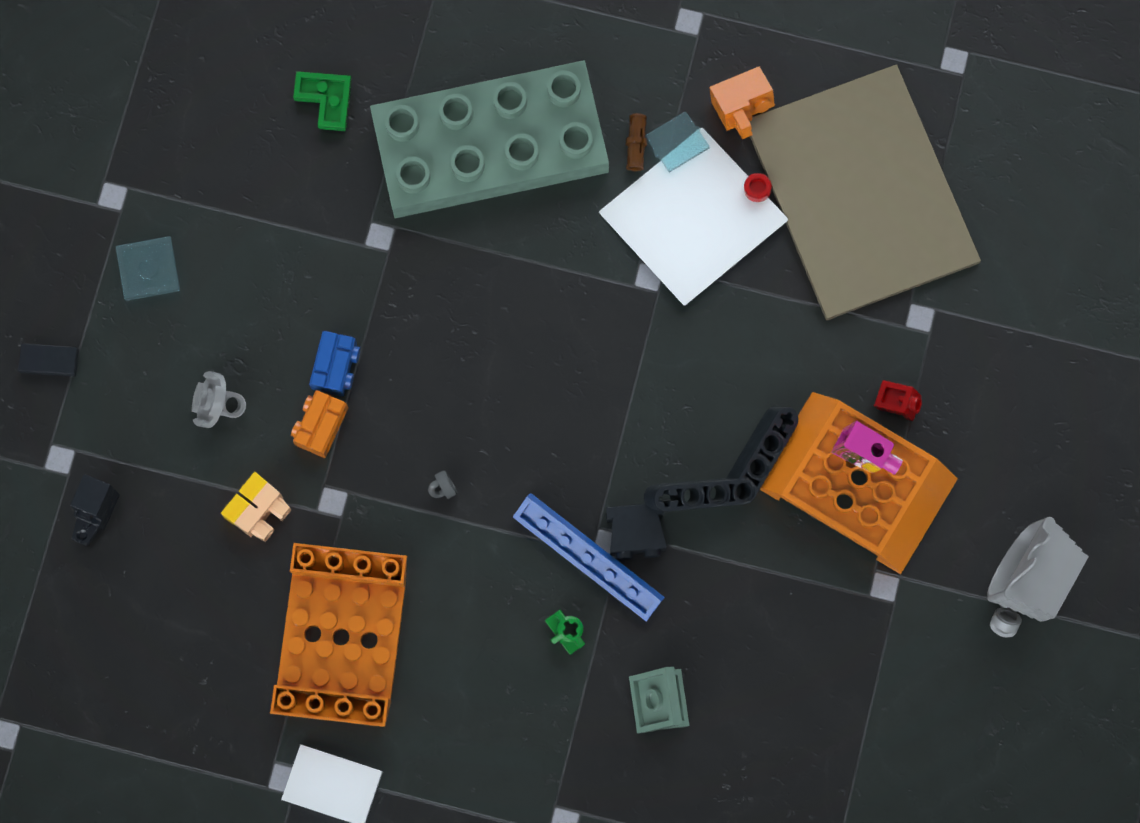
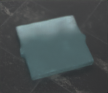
M686 111L645 135V138L655 151V157L660 158L669 173L710 149V146L700 133V127L695 126Z

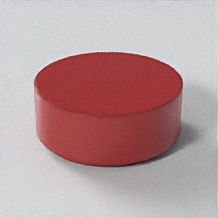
M751 174L744 182L745 196L753 202H763L771 194V181L764 174Z

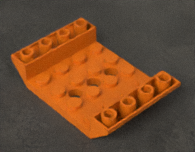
M812 392L798 415L796 429L760 490L778 501L780 498H783L878 556L877 561L901 574L958 478L934 456L840 400ZM858 421L893 442L894 447L891 454L903 460L897 473L894 475L883 468L877 472L870 473L831 453L843 428ZM854 471L864 472L867 477L866 483L856 485L851 479V474ZM839 495H848L852 499V506L848 509L840 508L837 504V497Z
M299 543L293 544L290 572L292 573L278 681L273 689L270 714L380 727L386 726L391 704L406 588L407 556ZM310 627H318L321 630V637L316 642H309L306 639L305 634ZM339 630H346L349 633V641L345 645H337L334 642V634ZM373 633L378 638L376 646L370 649L363 647V636Z

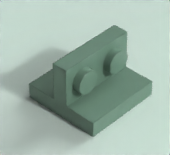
M664 667L629 676L637 733L690 726L681 669Z

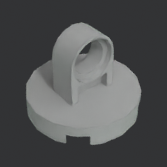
M205 372L203 376L206 380L204 383L198 382L193 396L192 412L197 413V418L193 419L194 424L199 427L211 428L218 421L220 415L230 418L241 416L246 409V402L243 396L226 391V382L224 376L220 373ZM234 397L238 402V407L234 412L229 413L226 410V402L229 398Z

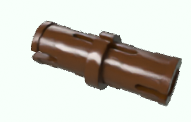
M635 113L629 116V137L626 138V146H628L626 169L641 171L644 170V150L647 147V139L645 138L647 116Z

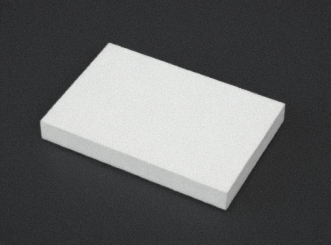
M300 744L281 800L350 823H366L383 772Z

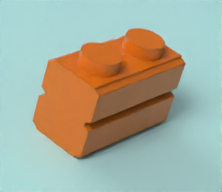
M318 390L315 391L313 397L309 395L303 406V411L306 413L302 422L297 421L291 432V436L294 437V444L299 448L326 458L348 410L347 403Z

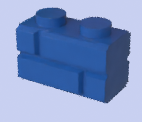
M328 331L322 332L309 383L311 389L338 396H344L345 390L351 389L354 374L350 373L352 363L358 362L360 347H357L354 337L338 335Z

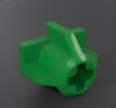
M559 609L545 620L555 634L550 639L551 643L555 644L560 641L569 655L585 645L581 638L583 624L577 617H566Z

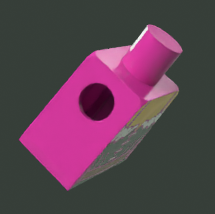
M858 421L843 428L831 451L834 455L870 473L877 472L883 468L895 475L903 461L891 454L894 447L893 442Z

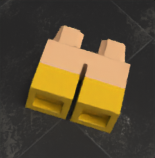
M254 472L239 490L245 499L236 494L221 514L226 520L236 525L250 537L254 535L266 542L274 532V528L265 522L267 517L272 513L282 521L291 512V509L283 500L280 492Z

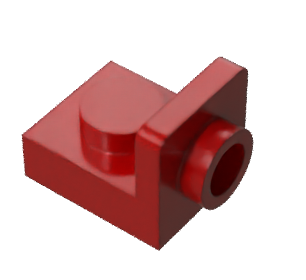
M883 380L874 407L878 410L903 415L907 420L913 421L915 415L921 409L922 399L914 387Z

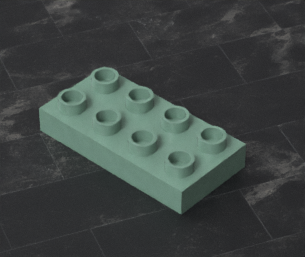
M585 60L370 106L394 218L609 173L608 156Z

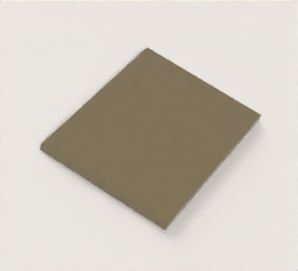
M897 64L754 116L752 121H749L752 127V136L750 138L764 172L771 181V189L779 208L788 218L786 225L826 321L981 262Z

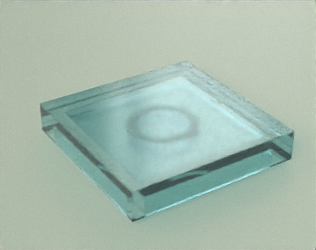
M170 236L116 246L125 301L180 291L173 244Z

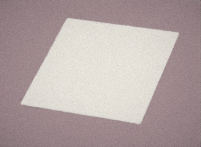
M700 128L599 211L601 216L683 305L688 304L788 221V218L769 198L763 202H753L745 196L744 182L748 175L703 128Z

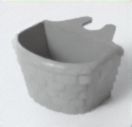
M1047 517L1028 525L1020 533L1005 554L988 587V601L998 603L1003 608L1008 607L1015 612L1018 611L1040 622L1056 617L1089 556L1083 553L1080 547L1075 545L1076 542L1070 539L1069 535L1062 530L1063 528L1055 523L1054 518Z

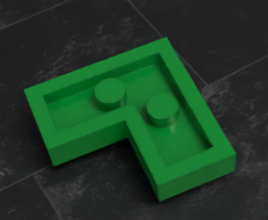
M296 71L294 101L320 103L319 129L346 131L351 76Z

